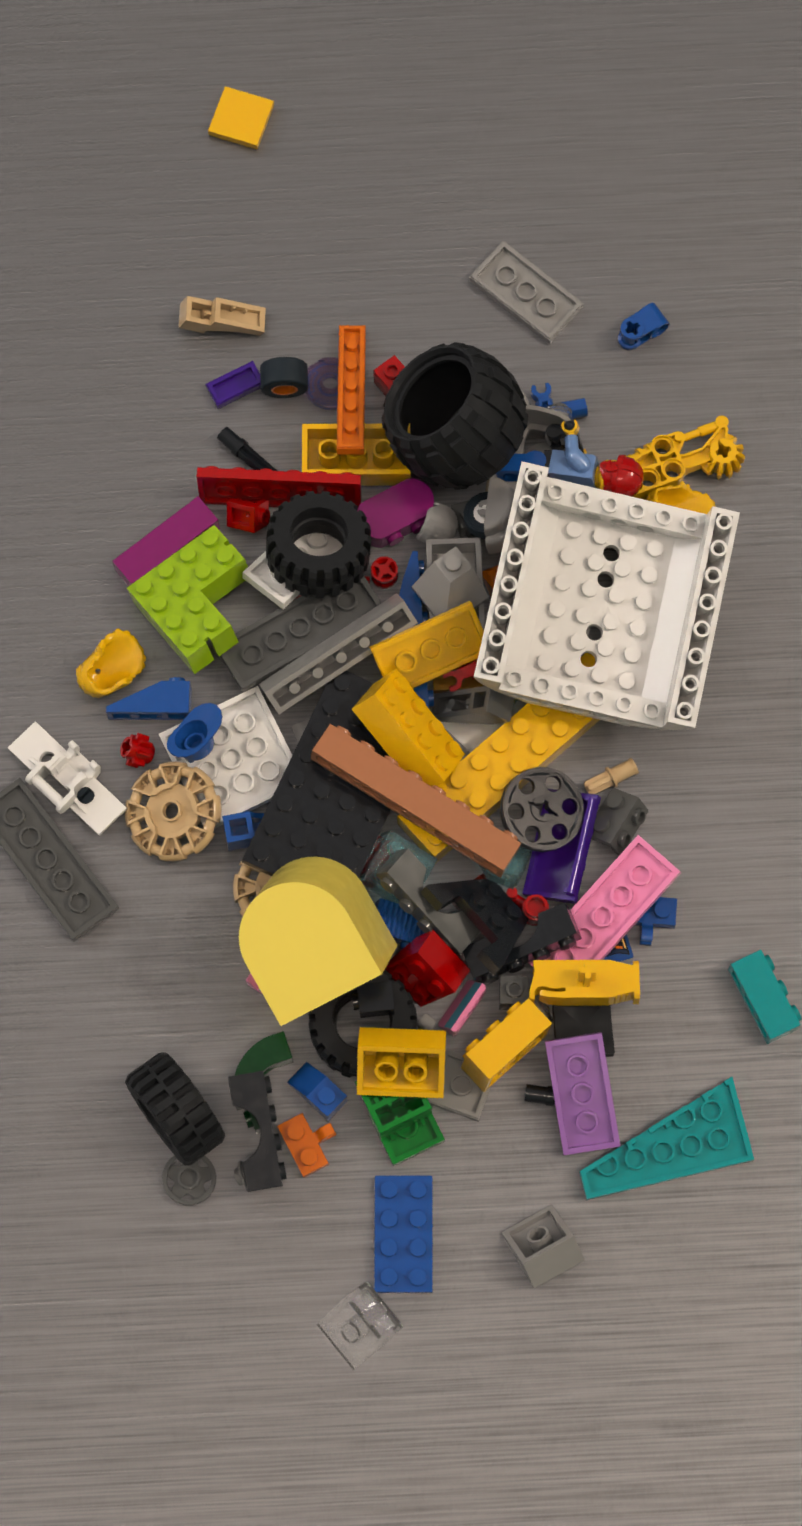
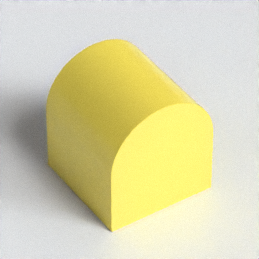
M324 857L296 859L278 869L246 909L239 929V945L243 960L280 1026L382 975L398 946L361 880L343 864Z

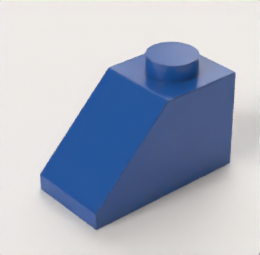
M308 1062L287 1082L328 1122L348 1102L347 1095L327 1076Z

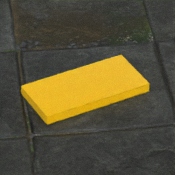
M468 601L369 648L382 677L397 669L408 680L409 685L415 688L478 659L484 630L472 602Z

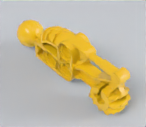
M723 415L718 416L715 421L697 427V429L687 433L676 431L668 435H658L650 443L645 444L643 449L639 447L634 450V454H628L627 457L633 458L642 467L643 481L647 480L654 484L652 486L642 485L638 493L632 497L646 500L648 493L669 485L676 486L683 481L684 476L700 469L708 476L717 473L716 477L718 480L721 479L722 474H725L730 479L733 472L738 473L741 470V464L745 460V456L742 454L744 447L743 444L736 445V436L728 434V418ZM714 433L702 448L680 454L684 442ZM664 449L668 453L659 454L658 452H656V450ZM672 471L677 473L678 476L670 477L666 473Z

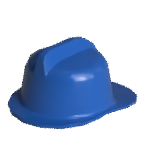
M205 703L195 707L169 736L167 741L168 751L173 756L184 757L189 763L208 756L214 747L213 736L221 726L223 718L221 709L212 703Z

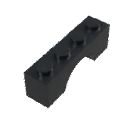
M563 902L538 914V925L533 936L523 945L512 948L502 968L494 976L477 958V955L484 948L491 945L486 937L469 944L463 951L473 979L486 985L497 981L499 975L508 971L509 973H515L525 967L524 964L528 962L547 959L551 956L550 953L555 950L570 949L582 937L570 908Z
M263 1071L229 1076L228 1082L232 1106L245 1109L252 1114L260 1128V1142L257 1150L249 1159L242 1163L247 1192L280 1187L282 1186V1180L287 1178L284 1162H278L277 1151L282 1150L279 1133H273L272 1122H277L274 1104L269 1105L267 1094L272 1093L270 1077H264Z

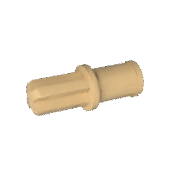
M630 758L612 768L606 767L604 772L586 780L584 787L588 794H597L612 786L614 788L618 787V783L639 774L634 760Z

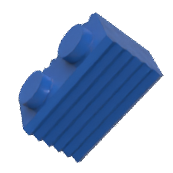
M383 898L375 902V906L395 942L400 944V949L405 948L416 937L425 934L418 927V921L411 914L405 912L398 903Z

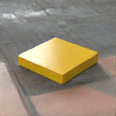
M225 86L208 129V135L258 150L274 107V101Z

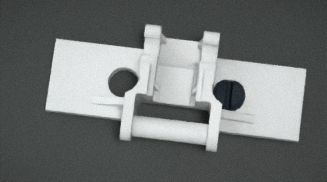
M35 721L8 747L31 770L26 776L25 781L39 789L56 806L57 812L62 814L70 808L100 836L127 808L97 780L101 773L100 765L94 760L89 762L80 753V747L73 740L68 743L69 748L66 751ZM47 754L54 755L48 762H41L43 756ZM51 774L69 793L63 798L44 780L46 776Z

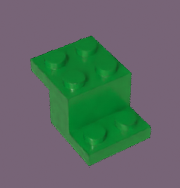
M361 1095L368 1109L370 1120L393 1167L445 1142L427 1098Z

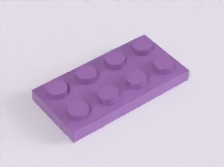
M602 1032L545 1041L563 1155L620 1147Z

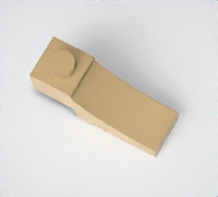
M187 296L180 303L179 328L200 333L205 331H226L261 336L265 331L266 308L218 297L210 301Z

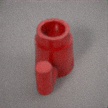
M510 887L506 891L507 896L520 907L521 911L529 919L527 924L537 926L538 914L549 909L547 900L538 894L528 896L525 899L518 895L517 889L514 887Z

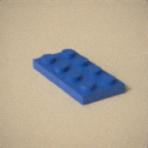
M375 1176V1293H433L432 1176Z

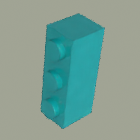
M760 949L730 964L728 971L766 1043L769 1044L798 1030L801 1025L799 1021L802 1018L797 1007L790 1005L786 997L788 991L781 979L777 981L773 973L775 966L769 955L764 956Z

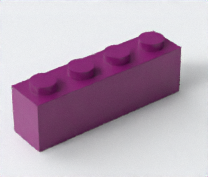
M197 496L114 559L112 562L115 571L130 586L213 525L220 529L219 521L199 496Z

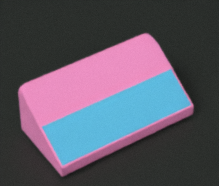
M468 980L439 1021L438 1026L453 1037L456 1036L486 993V985Z

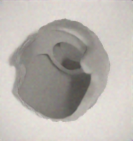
M435 502L434 504L437 506L428 509L424 524L416 535L418 541L426 544V540L454 538L458 529V519L450 507Z

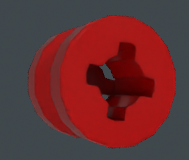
M387 556L377 558L371 565V580L373 584L381 589L393 587L398 579V566L396 562Z

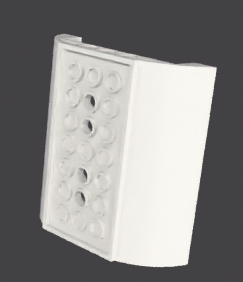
M522 461L474 678L484 686L509 697L522 700V702L629 727L635 726L660 730L695 729L740 512L713 506L707 514L550 478L547 477L548 467ZM614 548L618 553V559L608 561L603 555L604 549ZM608 574L612 578V585L607 588L602 587L598 583V576ZM591 626L597 627L601 632V638L599 640L589 639L586 634L587 628ZM584 653L592 654L595 657V665L592 667L584 666L580 660L581 655Z

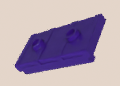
M548 789V790L551 791V792H556V791H557V790H554V789ZM581 793L584 804L583 822L578 833L569 843L553 851H532L522 893L525 897L538 894L550 901L577 903L598 806L601 801L599 795ZM564 800L562 809L566 814L572 815L575 812V804L571 800ZM543 803V807H542V811H541V815H540V816H542V815L545 814V813H548V811H546V810L544 809V808H545V804H544V803ZM554 825L552 827V835L555 839L562 840L565 837V830L560 825ZM538 832L536 833L534 842H536L538 839Z

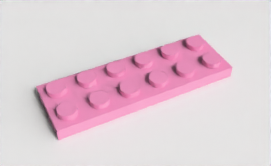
M637 835L572 907L571 913L582 939L576 941L577 944L570 949H558L551 952V956L545 960H603L681 872L643 838ZM533 961L528 962L533 967Z

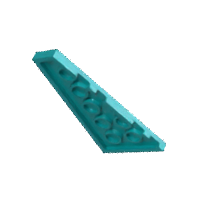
M733 1077L725 1080L717 1087L704 1093L701 1097L651 1126L648 1130L582 1169L579 1173L586 1200L754 1161Z

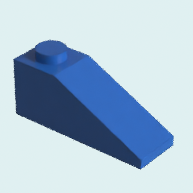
M181 677L169 678V681H160L106 706L108 720H184L191 712L192 688L190 681H185Z

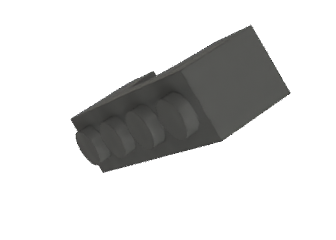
M409 848L396 850L375 873L381 880L380 885L399 900V906L418 921L417 925L424 933L434 930L455 954H461L481 931L462 910L448 913L436 911L420 893L424 889L423 881L427 868Z

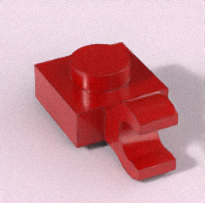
M478 659L442 675L444 679L449 676H454L457 679L456 683L449 687L450 692L458 690L464 678L466 679L471 676L472 680L475 679L474 673Z

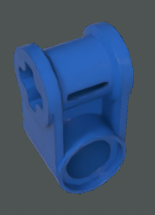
M650 303L622 322L618 334V343L626 350H634L650 339L661 335L667 330L670 323L656 304Z

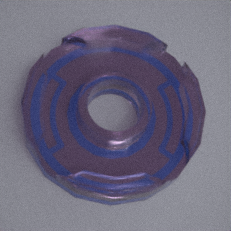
M324 357L308 368V390L305 393L315 406L325 410L337 409L338 384L334 388H326L323 382L328 378H334L338 382V358Z

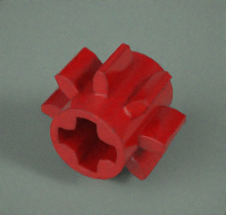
M137 733V735L131 734L130 737H126L123 740L120 753L122 758L127 759L126 765L138 768L139 766L144 767L145 764H149L152 761L155 747L153 743L148 742L150 736Z

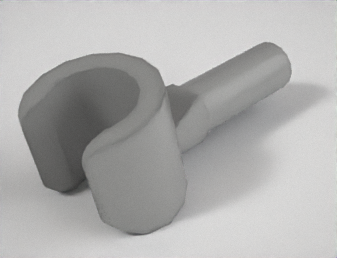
M424 1014L417 1023V1026L422 1030H434L436 1028V1021L428 1014Z

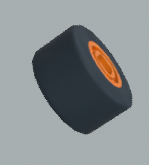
M277 357L264 361L260 365L261 391L265 395L275 398H292L304 394L308 390L307 363L293 357Z

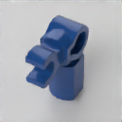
M545 383L544 393H538L536 386L532 385L531 396L536 401L535 406L563 412L570 419L588 416L585 398L559 402L558 405H554L553 400L550 398L551 385L549 383Z

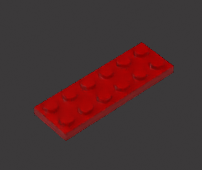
M216 466L197 467L199 498L205 504L227 505V501L232 498L252 503L265 499L269 501V507H278L284 501L289 503L290 497L297 494L304 496L305 492L314 491V494H321L322 491H327L332 496L339 494L345 497L346 502L352 501L358 507L362 503L361 475H355L350 472L333 474L324 471H316L314 473L300 472L298 470L273 471L268 468L247 470L242 467H235L233 469L218 468Z

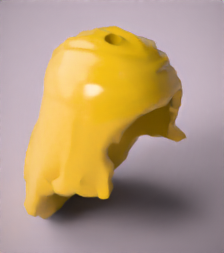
M684 481L676 486L659 487L648 493L646 497L648 501L707 514L713 506L716 507L715 502L710 499L707 493L702 494L699 491L692 490L690 485L685 484Z
M119 628L115 629V631L106 635L94 652L76 668V679L79 687L85 694L93 698H101L128 686L136 675L140 674L145 668L146 656L143 647L131 635L130 631H122Z

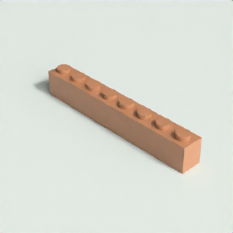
M330 724L312 750L311 759L500 878L520 848L521 843L517 841L516 835L510 831H501L493 826V821L483 815L477 816L472 813L469 806L459 800L453 801L448 798L445 791L435 785L429 786L424 783L422 777L411 770L407 772L400 768L396 760L390 756L385 755L383 757L376 753L375 748L366 741H357L351 737V733L341 726L335 727Z

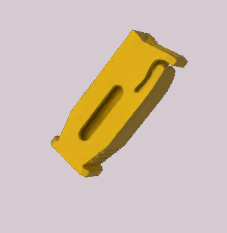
M533 960V979L529 991V999L534 1003L535 997L539 995L540 1002L555 1006H609L633 1000V1004H639V961H633L632 965L612 960Z

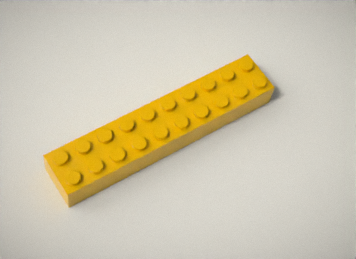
M585 653L581 656L580 660L584 666L592 667L595 665V657L592 654ZM527 703L511 717L510 722L504 723L461 760L447 779L437 786L444 790L446 796L453 801L459 800L469 806L470 811L477 816L490 817L500 808L502 794L514 777L531 768L547 767L599 720ZM522 779L519 782V789H522L530 781ZM401 815L397 816L398 825L434 864L453 849Z

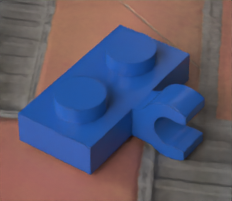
M659 897L635 925L641 926L640 945L651 946L653 927L675 929L676 898Z

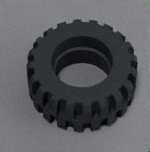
M314 491L305 492L304 496L297 494L290 497L289 503L284 501L280 504L278 511H274L270 517L266 536V558L268 559L270 571L274 573V578L281 584L285 582L286 589L291 592L297 590L300 592L299 595L308 597V594L316 595L315 598H324V595L330 594V597L339 595L340 590L347 592L353 588V582L358 583L363 578V573L367 571L369 565L371 528L370 524L366 522L367 517L363 511H357L358 506L352 501L346 502L345 497L339 494L332 496L327 491H322L321 494H314ZM323 533L337 539L343 547L330 555L313 556L301 551L294 543L304 535Z
M384 970L382 975L366 982H392L395 1015H389V1028L417 1029V1013L413 1004V998L410 992L407 993L405 985L399 979L397 981L393 980L392 974ZM357 987L310 1011L308 1023L311 1040L318 1056L333 1071L338 1070L343 1076L349 1078L351 1075L357 1076L358 1048L348 1045L341 1039L336 1028V1020L340 1009L346 1003L353 1000L352 993H358Z
M168 1053L156 1054L127 1076L125 1084L133 1099L166 1146L183 1165L194 1164L223 1142L225 1133L215 1114L190 1078Z

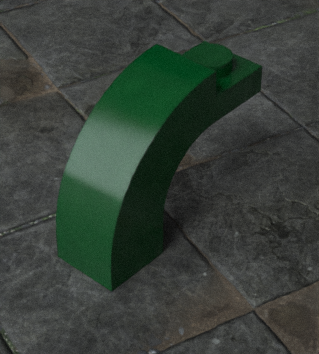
M284 1031L268 1036L253 1045L239 1062L235 1075L263 1071L265 1076L273 1069L293 1063ZM248 1111L243 1112L248 1128L254 1127L256 1134L260 1133L259 1125L253 1115Z

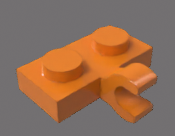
M301 1113L277 1126L304 1178L329 1165L319 1144L337 1135L331 1123L312 1132L304 1114Z

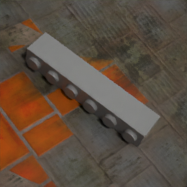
M396 593L259 683L277 713L281 714L372 654L370 646L403 632L418 622L405 601Z

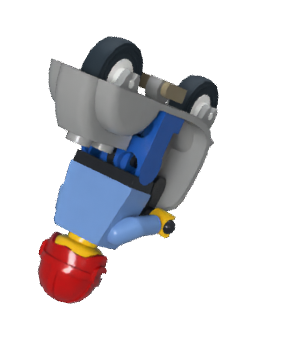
M522 391L523 398L527 404L526 413L528 414V424L523 434L524 439L506 466L487 480L485 492L473 496L467 502L463 511L464 523L472 535L485 539L489 555L501 553L522 461L548 467L547 477L631 497L636 495L640 488H642L644 479L642 467L633 458L626 455H619L617 460H604L599 466L597 456L587 454L586 449H583L579 435V425L575 419L574 422L571 421V408L560 402L553 403L547 408L530 405L526 394ZM528 438L546 439L547 444L550 445L552 450H544V454L536 450L524 454L525 440Z

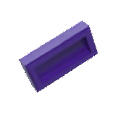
M251 361L205 385L217 409H220L261 389L260 373L254 362Z

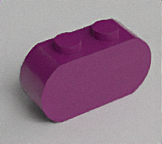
M408 478L362 502L357 511H363L367 517L366 522L370 524L371 546L383 548L387 545L394 546L400 543L404 536L412 532L414 534L419 533L424 524L428 509L434 506V496L426 483L418 479Z

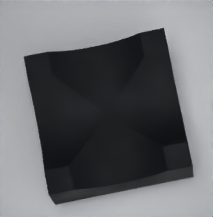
M552 1005L555 1039L602 1032L606 1057L614 1056L611 1005Z

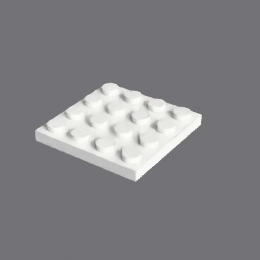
M258 686L217 705L221 709L223 716L221 726L213 736V750L201 760L189 763L184 757L173 756L168 751V738L180 724L159 734L172 762H184L191 768L198 767L215 784L214 790L216 795L220 796L222 807L220 823L216 824L215 828L223 825L222 816L252 811L270 802L292 757V753ZM186 777L181 778L184 786H186L188 781ZM204 793L196 795L199 802L206 800ZM201 816V822L204 827L207 818Z

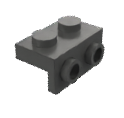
M612 787L597 812L591 839L611 847L616 854L620 855L632 842L637 829L645 821L648 813L647 807L639 797Z

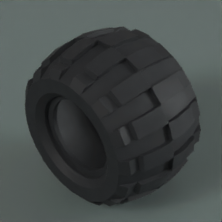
M454 342L450 345L443 343L419 354L409 362L393 381L383 404L382 427L390 442V447L397 458L416 476L436 486L441 485L445 488H454L455 490L467 489L471 485H479L489 480L493 475L501 471L518 450L524 439L523 434L528 424L527 404L514 376L494 356L464 343ZM409 423H410V433H408V431H407Z

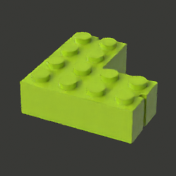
M215 525L127 587L135 606L194 674L214 661L206 641L210 640L218 656H221L239 643L232 626L213 604L245 581L242 578V574L248 568L245 558L232 544H229L228 539Z

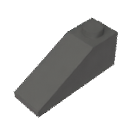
M486 686L435 693L434 706H432L431 712L440 722L489 725L507 723L511 720L514 698Z

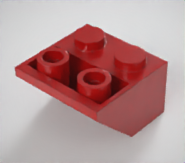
M434 930L416 937L395 955L385 968L388 973L392 974L393 980L397 981L399 979L405 985L407 993L410 992L413 1001L420 1007L455 993L470 971L465 963Z

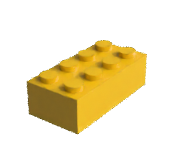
M365 423L364 455H337V424H302V472L314 473L316 471H324L333 474L350 472L355 475H361V486H394L411 478V471L397 458L390 447V442L385 435L382 423ZM410 423L407 429L408 433H410Z
M397 669L375 682L352 708V711L386 753L398 762V766L407 772L408 770L416 772L422 777V781L429 786H437L444 782L465 756L460 745L454 741L445 730L443 724L433 715L424 700L417 695L409 685L408 680Z

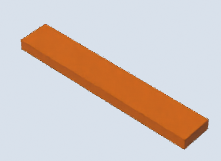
M366 325L339 326L337 455H364Z

